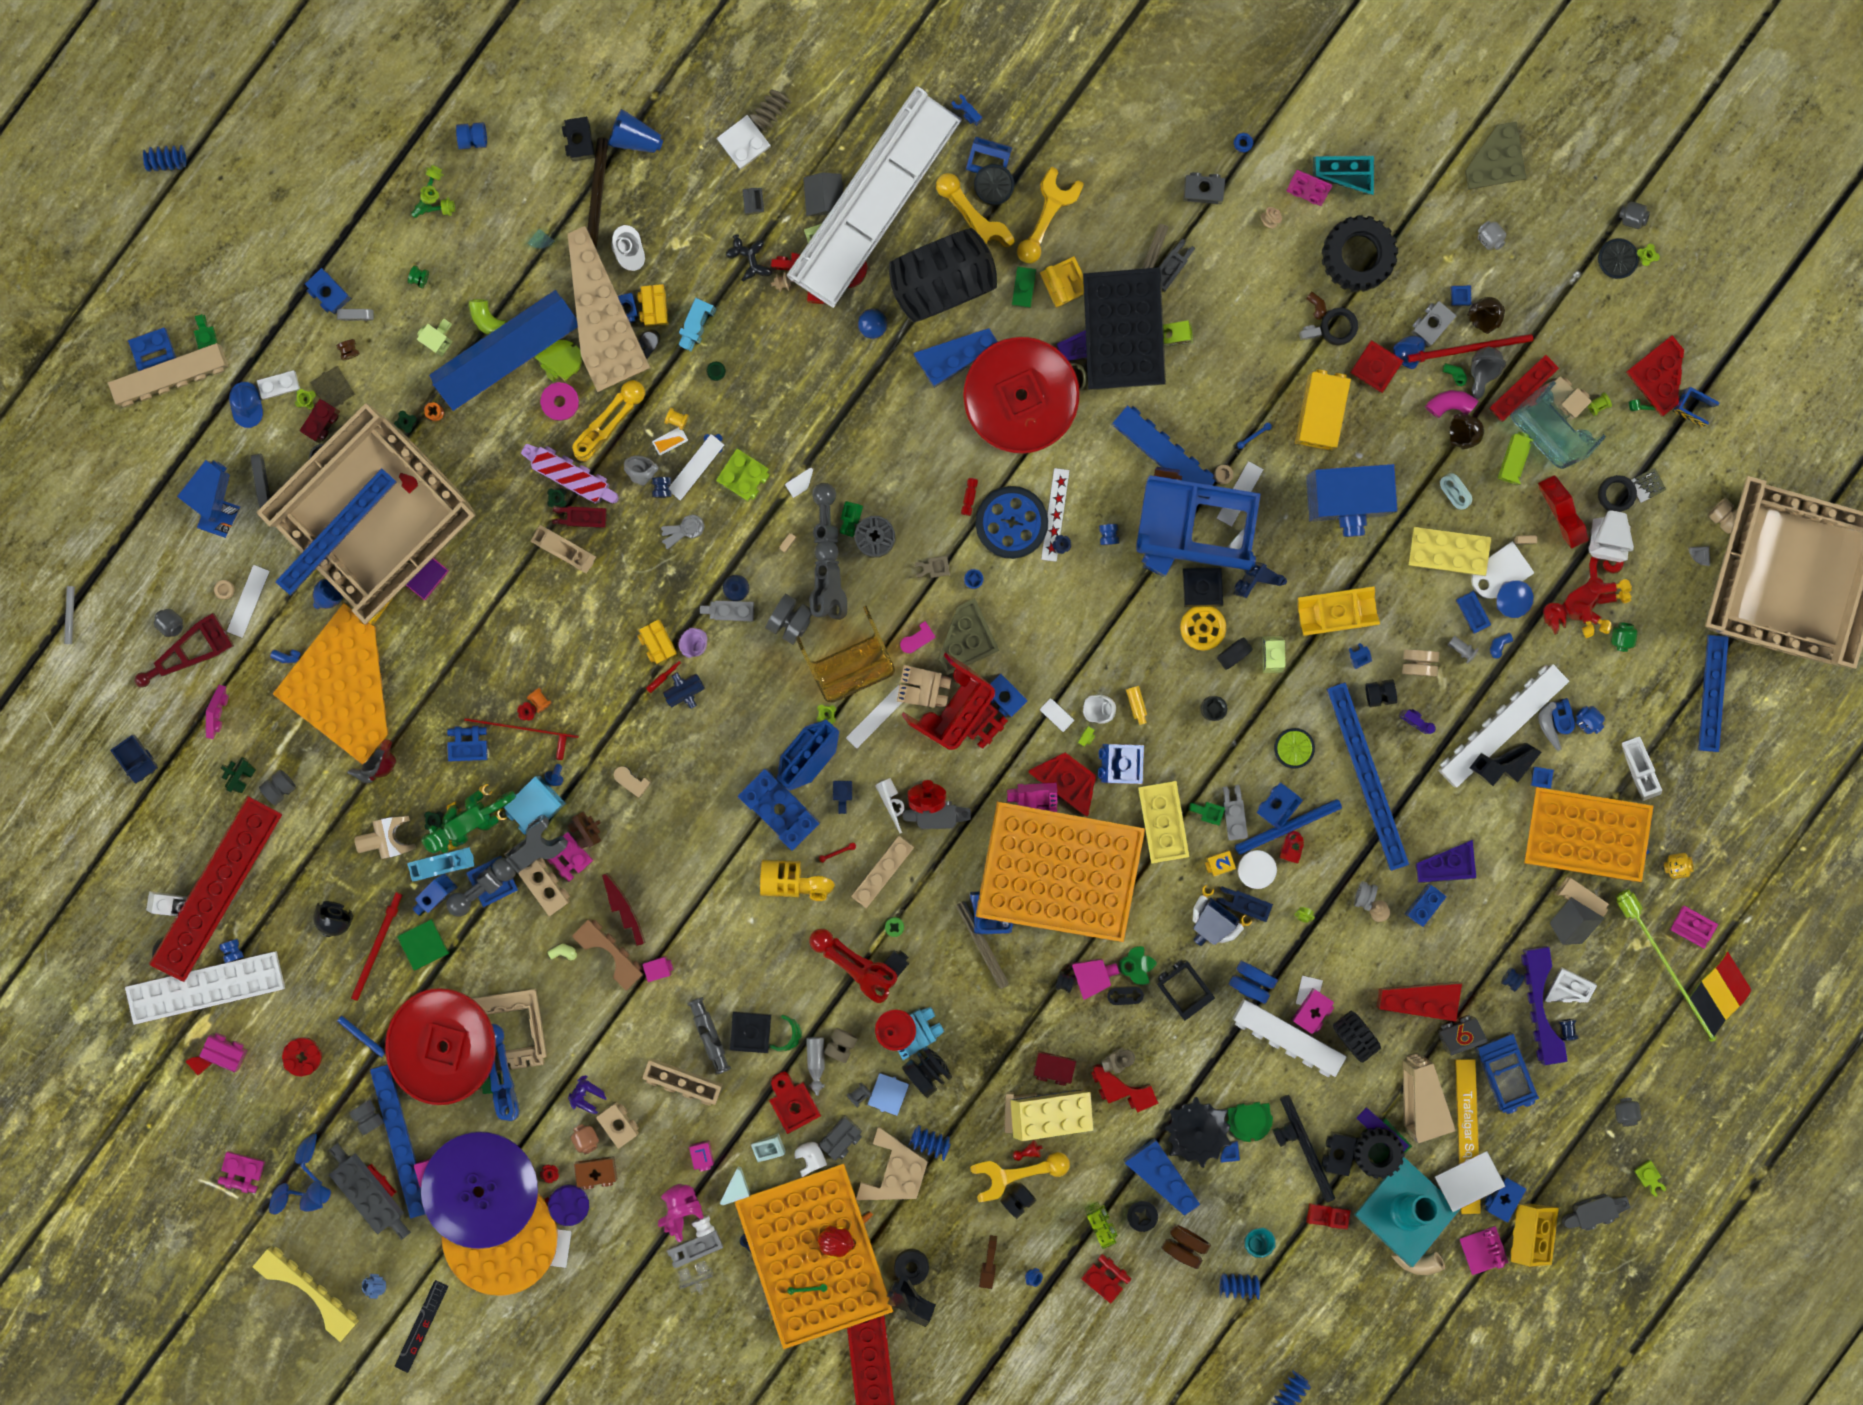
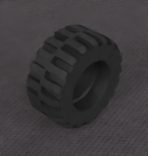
M1357 215L1354 218L1348 217L1344 221L1339 222L1330 231L1324 241L1321 254L1323 255L1322 264L1326 267L1325 272L1327 276L1330 275L1332 277L1331 281L1334 284L1338 283L1341 285L1340 288L1344 290L1351 289V292L1360 290L1364 292L1371 288H1376L1391 275L1397 263L1398 247L1395 245L1397 242L1395 236L1392 237L1391 229L1383 226L1384 222L1381 220L1375 221L1374 217L1371 216L1366 218L1363 215ZM1355 236L1369 239L1375 245L1378 254L1374 266L1363 272L1351 269L1342 258L1343 245L1348 239Z

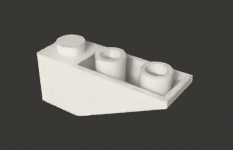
M149 891L146 911L152 914L177 916L188 897Z

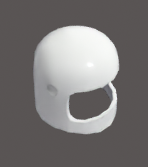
M816 1142L804 1143L795 1150V1159L803 1157L806 1162V1167L800 1170L802 1177L827 1165L823 1151Z

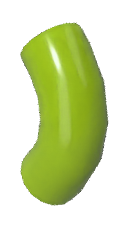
M469 300L471 318L478 329L486 335H489L508 322L507 320H499L492 316L489 311L488 300Z

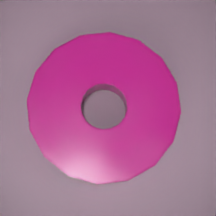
M557 382L545 388L541 395L540 403L542 410L549 418L563 421L575 415L579 407V397L572 386L567 383ZM559 396L565 399V404L562 407L555 405V399Z

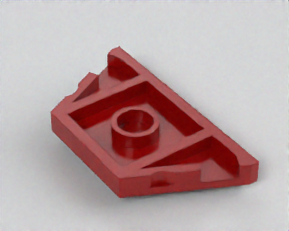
M1064 752L1028 771L1041 783H1056L1057 795L1088 817L1096 775Z

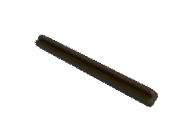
M603 137L598 138L596 144L587 228L596 249L608 150V139Z

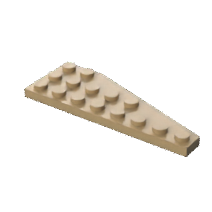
M583 226L568 233L581 357L597 392H600L651 367L586 226Z

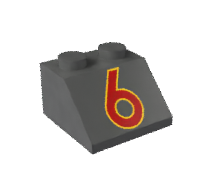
M1470 1015L1459 1018V1022L1453 1024L1452 1022L1444 1023L1437 1030L1445 1052L1451 1056L1488 1042L1477 1018L1474 1016L1470 1017Z

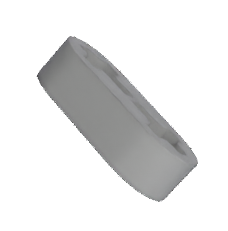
M338 309L337 320L373 321L374 310Z

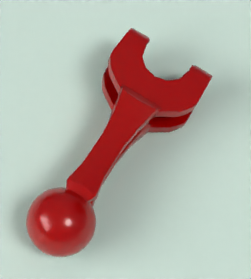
M820 928L812 932L809 944L815 952L823 953V957L832 960L851 975L860 985L861 991L865 996L876 1003L886 1001L889 995V988L893 987L897 981V974L894 970L884 963H873L854 953L838 938H833L832 933L827 929ZM883 976H888L891 980H886ZM875 989L880 991L882 996L878 995Z

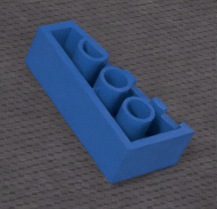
M988 328L915 352L913 356L935 388L972 365L985 349L998 341Z

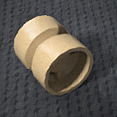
M1724 498L1709 512L1708 517L1715 523H1720V528L1727 534H1730L1737 509L1734 510L1733 504Z

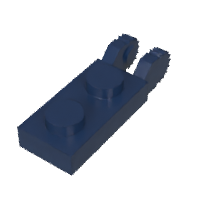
M1221 886L1220 890L1222 892L1234 895L1231 903L1226 901V899L1217 897L1216 902L1267 922L1273 904L1243 892Z

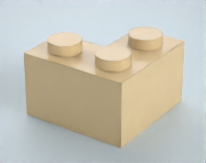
M1560 376L1540 395L1568 422L1576 418L1592 401L1585 390H1580L1579 388L1574 390L1571 387V382L1567 378Z

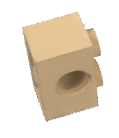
M615 1102L601 1112L596 1119L619 1149L639 1134L637 1131L639 1127L633 1119L630 1121L626 1114L628 1112L622 1104L619 1105ZM617 1119L622 1120L624 1128H616L614 1121Z

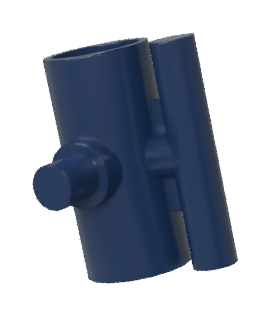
M678 672L671 675L674 680V686L663 692L668 705L672 708L684 701L690 709L697 706L694 701V695L705 689L697 673L685 680L680 677Z

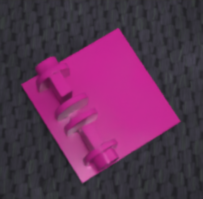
M1296 170L1286 191L1296 197L1308 200L1312 204L1322 206L1332 184Z
M1496 1226L1459 1239L1472 1275L1495 1267L1500 1269L1505 1266L1504 1264L1509 1263Z

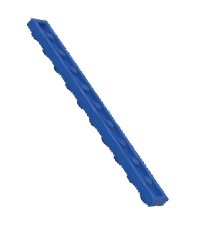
M1346 682L1327 688L1389 869L1392 871L1407 866L1409 862Z

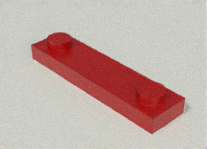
M1544 355L1489 409L1503 422L1559 369L1558 366L1547 355Z

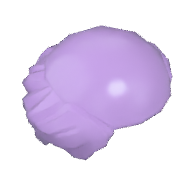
M689 628V630L684 631L678 642L681 653L688 658L698 657L703 654L707 647L706 633L697 628Z

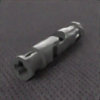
M700 997L687 1004L693 1012V1020L703 1041L708 1058L712 1060L715 1067V1075L730 1070L731 1066L727 1064L724 1056L725 1051L710 1013L706 1011L703 997Z

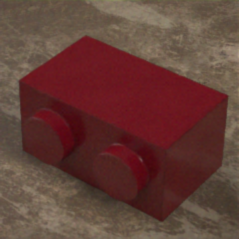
M1038 1051L1033 1075L1037 1076V1080L1047 1082L1048 1079L1055 1080V1084L1066 1086L1067 1083L1071 1084L1076 1059Z

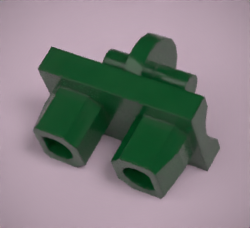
M241 757L237 765L233 761L228 766L222 764L221 769L225 771L222 778L227 780L229 777L225 784L226 790L243 793L247 784L239 780L240 776L244 774L251 778L256 771L255 767L246 758Z

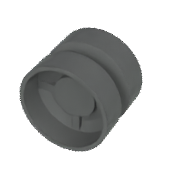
M785 593L769 618L765 629L777 634L785 627L782 639L794 645L799 636L802 637L811 622L809 619L812 614L810 607L802 604L795 612L793 609L796 599Z

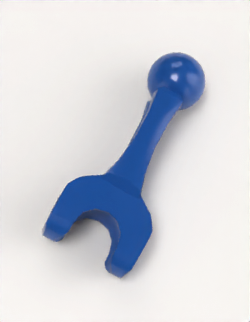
M492 1024L504 1084L500 1085L494 1061L490 1072L494 1107L499 1119L514 1121L519 1117L520 1110L514 1091L515 1086L508 1067L505 1044L502 1043L504 1041V1031L499 1025ZM507 1107H509L510 1111H509V1113L506 1115V1110H505V1109H506Z

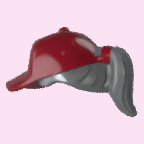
M389 739L383 740L380 749L375 750L374 755L362 765L361 769H350L347 774L356 777L364 783H371L376 778L387 776L393 771L396 764V758L390 752L392 741Z

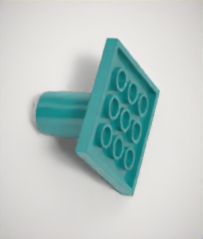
M1403 1157L1402 1160L1404 1162L1403 1165L1399 1166L1400 1170L1398 1172L1394 1171V1175L1391 1177L1389 1175L1386 1176V1179L1380 1182L1354 1215L1411 1268L1420 1260L1460 1209L1453 1212L1444 1194Z

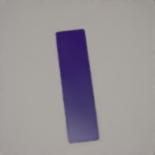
M1367 1107L1358 1115L1357 1120L1367 1129L1380 1127L1394 1133L1404 1147L1403 1152L1409 1147L1403 1139Z

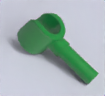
M1640 399L1628 402L1631 411H1656L1652 405H1641Z

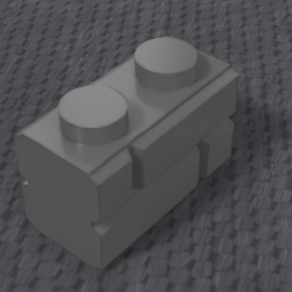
M844 1115L820 1141L819 1147L835 1161L838 1158L842 1160L849 1152L847 1148L851 1144L856 1145L862 1138L860 1135L862 1130L850 1118Z

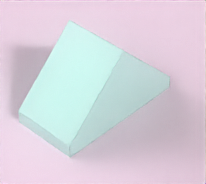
M779 1133L751 1144L757 1162L781 1157L786 1152Z
M739 1166L720 1202L721 1205L732 1203L750 1195L742 1168Z

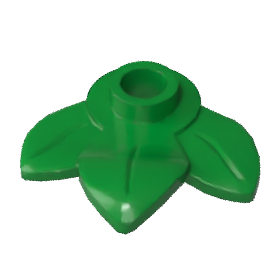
M1137 946L1129 951L1127 957L1120 960L1118 967L1120 972L1125 976H1129L1134 983L1144 985L1149 983L1147 972L1152 970L1157 965V962L1152 957L1144 955L1143 946ZM1128 962L1132 965L1129 970L1124 967Z

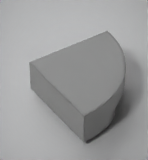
M1709 546L1688 548L1690 556L1695 562L1703 566H1710Z

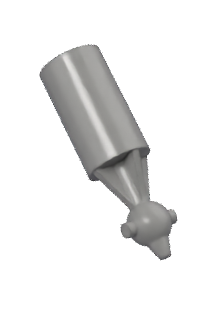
M824 1037L806 1038L807 1069L814 1080L812 1084H809V1088H812L815 1095L819 1096L820 1090L825 1087V1084L819 1081L825 1069Z

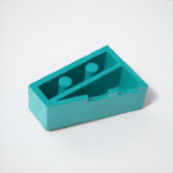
M1374 156L1313 157V176L1356 191L1374 195Z

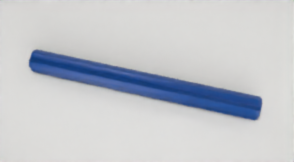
M1336 799L1287 821L1280 831L1274 827L1234 846L1238 855L1243 854L1342 809V805Z

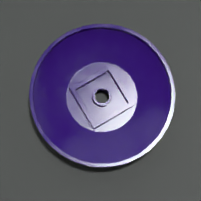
M490 1132L466 1133L446 1142L428 1162L421 1183L423 1208L432 1226L449 1241L468 1248H490L503 1244L515 1237L530 1220L538 1198L536 1172L526 1153L510 1139ZM476 1186H481L484 1189V1195L476 1196L473 1193V1189Z

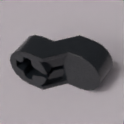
M654 329L647 330L639 340L647 360L661 340L660 334Z

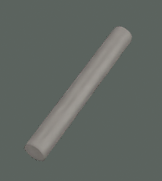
M67 586L64 644H72L74 586Z

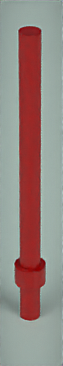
M396 892L391 904L387 906L386 916L351 996V999L358 1001L392 919L398 913L399 909L397 908L403 896L401 893Z

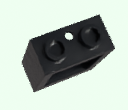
M1181 959L1172 966L1174 969L1169 973L1165 971L1157 977L1158 981L1155 983L1182 1019L1186 1021L1214 1000L1215 997L1187 960L1182 961ZM1184 968H1187L1205 994L1182 1010L1163 984Z

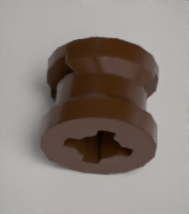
M355 339L336 345L337 349L341 352V360L352 359L360 355L359 350L355 347Z

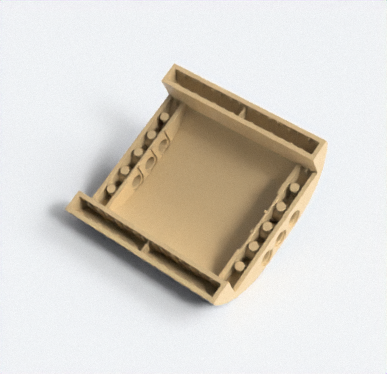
M367 403L256 512L269 527H276L303 553L381 468L396 480L397 483L316 568L354 607L351 611L365 625L476 516L465 497L424 453L392 422ZM400 473L413 476L417 480L418 486L410 494L401 487Z
M1747 476L1704 627L1740 641L1793 656L1856 669L1863 647V512L1766 485L1767 481Z

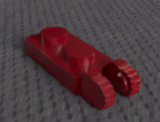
M553 507V512L567 513V520L552 519V524L606 528V508Z

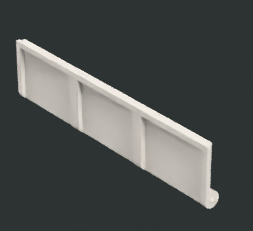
M916 86L786 276L834 308L962 119L930 98L923 89Z

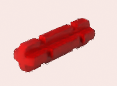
M968 478V488L965 491L964 506H962L961 510L962 515L970 516L972 513L971 506L974 504L975 488H977L978 484L977 479Z

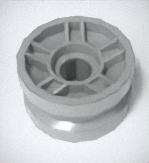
M1362 881L1355 896L1354 906L1358 908L1361 906L1364 907V910L1370 911L1378 886L1373 884L1370 886L1367 882Z

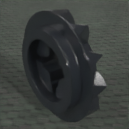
M1141 1200L1133 1203L1128 1209L1127 1219L1134 1230L1146 1232L1155 1227L1158 1221V1212L1150 1202ZM1146 1209V1216L1149 1219H1143L1139 1224V1216L1136 1213H1142Z

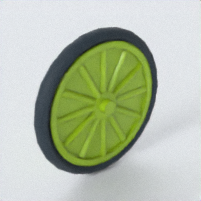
M1287 729L1275 741V756L1285 767L1293 769L1302 768L1314 756V741L1310 734L1303 729Z

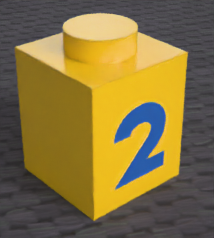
M1229 850L1206 857L1205 867L1208 874L1212 873V876L1236 869Z

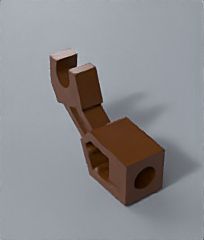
M989 1236L986 1263H982L979 1287L993 1288L996 1264H993L997 1236Z

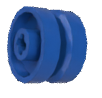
M1240 960L1236 969L1246 977L1243 979L1237 975H1232L1228 984L1239 990L1238 992L1266 1004L1270 994L1262 989L1261 986L1274 989L1278 979Z

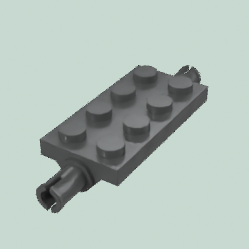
M339 1143L328 1151L339 1163V1167L330 1173L329 1176L378 1235L386 1227H391L400 1240L410 1234L411 1231L400 1220V1216L404 1212L355 1153L352 1156H348Z

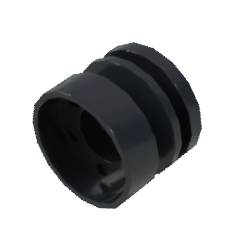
M926 1046L923 1050L927 1057L919 1052L917 1055L921 1062L918 1064L910 1059L902 1066V1069L917 1089L928 1098L937 1091L934 1084L935 1080L944 1085L945 1081L941 1075L943 1074L948 1080L953 1076L939 1054Z

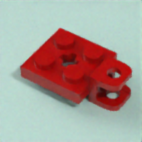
M786 1071L772 1077L771 1085L776 1096L769 1099V1102L787 1134L821 1117V1113L803 1081L795 1085ZM783 1080L785 1083L781 1085L778 1081ZM792 1103L800 1105L798 1108L799 1112L796 1113L795 1110H790Z

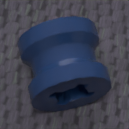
M1509 968L1503 976L1501 984L1510 986V989L1515 992L1522 984L1525 976L1517 974L1515 969Z

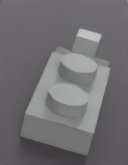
M710 601V606H700V614H710V619L754 621V602Z

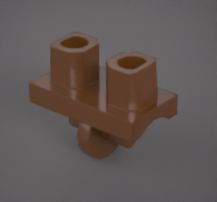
M584 811L572 817L573 820L567 826L572 833L579 830L582 834V837L577 839L581 849L588 846L590 848L601 842L598 836L600 830L597 825L601 824L600 819L594 822L591 816L587 817Z

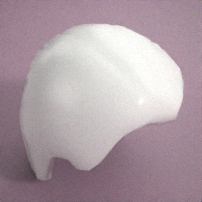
M1092 695L1085 699L1083 713L1089 722L1105 724L1115 717L1116 705L1110 697Z

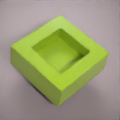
M1087 726L1077 743L1084 747L1086 744L1090 745L1096 736L1093 734L1095 730Z

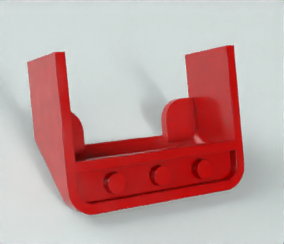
M945 652L943 656L956 668L953 677L961 685L940 716L933 712H928L918 721L903 712L902 717L909 726L943 747L954 750L961 745L995 696V690L990 683L970 667Z

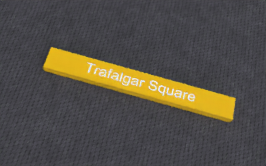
M1455 1059L1459 1165L1479 1155L1476 1059ZM1480 1199L1460 1208V1213L1481 1214Z

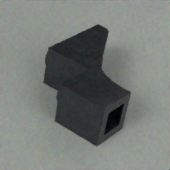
M1523 743L1497 758H1489L1480 753L1469 768L1492 786L1496 784L1503 774L1518 783L1542 752L1528 743Z
M901 1275L898 1281L894 1280L888 1290L887 1297H889L887 1304L905 1311V1319L926 1327L931 1320L936 1304L918 1295L910 1280Z

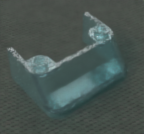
M1552 381L1537 389L1511 413L1510 417L1523 433L1529 434V438L1534 439L1532 442L1556 467L1564 469L1588 458L1606 436L1603 434L1593 438L1592 434L1587 430L1579 429L1575 431L1551 405L1554 401L1551 389L1556 384L1555 381Z

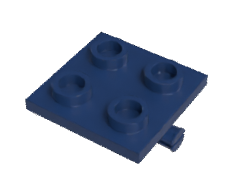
M1255 562L1254 567L1244 571L1246 574L1242 580L1240 579L1236 583L1233 594L1247 598L1256 582L1282 586L1287 583V579L1283 575L1276 574L1267 568L1266 564Z

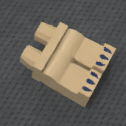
M904 665L901 682L918 685L919 688L900 684L897 702L934 708L936 706L946 707L948 696L938 695L939 688L950 689L952 679L942 676V673Z

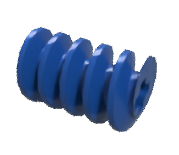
M175 145L172 146V151H169L168 146L164 147V152L161 151L160 146H157L156 152L153 151L152 147H149L148 153L143 150L145 169L148 172H151L152 169L159 171L160 168L166 171L168 167L170 170H175L176 167L178 170H182L183 167H186V153L183 145H180L179 151H177Z
M918 1125L912 1134L908 1147L911 1143H913L914 1150L921 1146V1153L928 1149L929 1156L934 1151L935 1158L942 1154V1161H944L951 1143L948 1136L942 1140V1134L940 1133L935 1137V1131L928 1135V1128L921 1132V1126Z
M1223 1273L1220 1279L1219 1296L1221 1298L1222 1293L1225 1292L1226 1298H1229L1230 1293H1233V1297L1236 1299L1238 1293H1240L1242 1299H1244L1246 1294H1248L1249 1299H1252L1253 1294H1256L1257 1300H1259L1260 1281L1257 1275H1253L1251 1280L1250 1275L1246 1274L1243 1280L1241 1274H1238L1235 1279L1233 1273L1230 1274L1229 1278H1227L1226 1273Z
M1293 1370L1292 1373L1295 1375V1378L1288 1376V1380L1291 1383L1283 1384L1286 1391L1279 1389L1282 1396L1275 1395L1277 1403H1271L1273 1405H1297L1295 1401L1301 1403L1302 1399L1299 1395H1307L1304 1389H1311L1309 1381Z

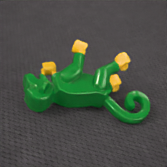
M485 784L466 798V810L462 811L461 808L459 809L456 801L447 805V812L443 817L441 828L432 825L429 827L430 833L422 837L421 841L424 847L433 854L440 850L443 853L450 852L454 848L465 844L468 841L467 833L478 827L482 831H487L499 821L507 819V815L502 818L500 817V811L504 810L500 808L516 798L514 791L503 794L494 803L484 807L482 802L478 801L483 799V796L492 794V791L488 793L484 791V788L488 786V784Z

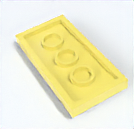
M1414 527L1408 566L1486 576L1491 537Z
M1177 781L1138 787L1151 864L1189 857Z

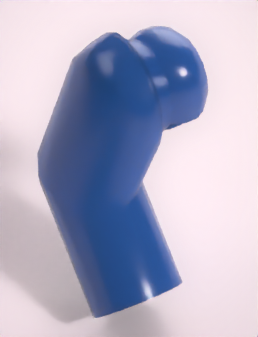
M292 649L290 655L273 650L270 657L281 663H297L301 653Z

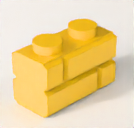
M664 284L641 286V292H638V302L642 303L643 311H639L640 322H644L645 327L669 325Z
M656 620L638 630L640 632L637 635L642 646L646 644L649 650L646 654L651 663L655 661L658 665L678 654L661 620Z

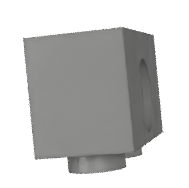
M1440 301L1436 304L1431 303L1425 310L1427 313L1423 319L1419 317L1412 325L1414 329L1411 333L1414 336L1423 338L1427 347H1430L1456 317ZM1429 318L1436 320L1437 326L1435 328L1428 325Z

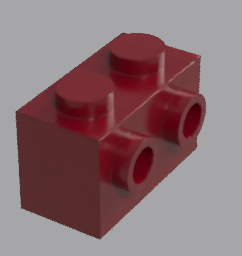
M319 399L299 431L315 442L321 443L328 436V430L331 425L337 422L340 410Z

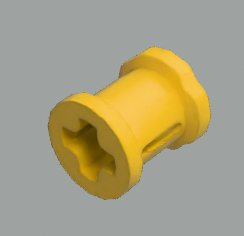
M670 408L664 423L675 425L683 431L689 415L680 414L674 411L673 408Z

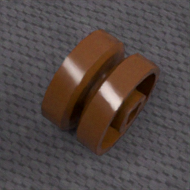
M1174 1224L1170 1234L1175 1240L1165 1239L1161 1248L1179 1262L1199 1269L1203 1260L1196 1252L1207 1254L1211 1244L1187 1228Z

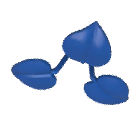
M316 1133L303 1140L295 1154V1162L300 1164L303 1170L315 1182L308 1187L306 1193L288 1190L289 1185L286 1183L279 1185L271 1196L269 1213L273 1215L280 1213L285 1208L288 1202V1195L290 1194L302 1196L300 1210L304 1212L323 1208L322 1203H326L330 1198L331 1190L322 1186V1181L318 1180L305 1166V1163H308L313 1156L317 1138Z

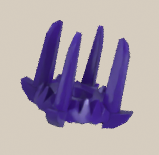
M581 1076L577 1080L579 1083L572 1094L569 1093L570 1105L573 1110L577 1106L591 1114H597L596 1107L584 1100L583 1096H586V1091L604 1100L607 1098L600 1088L586 1080L588 1076Z

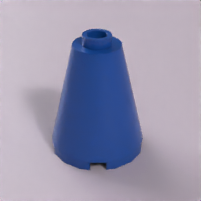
M620 109L612 128V135L609 137L608 146L655 153L656 150L660 151L663 140L660 139L661 134L627 111Z

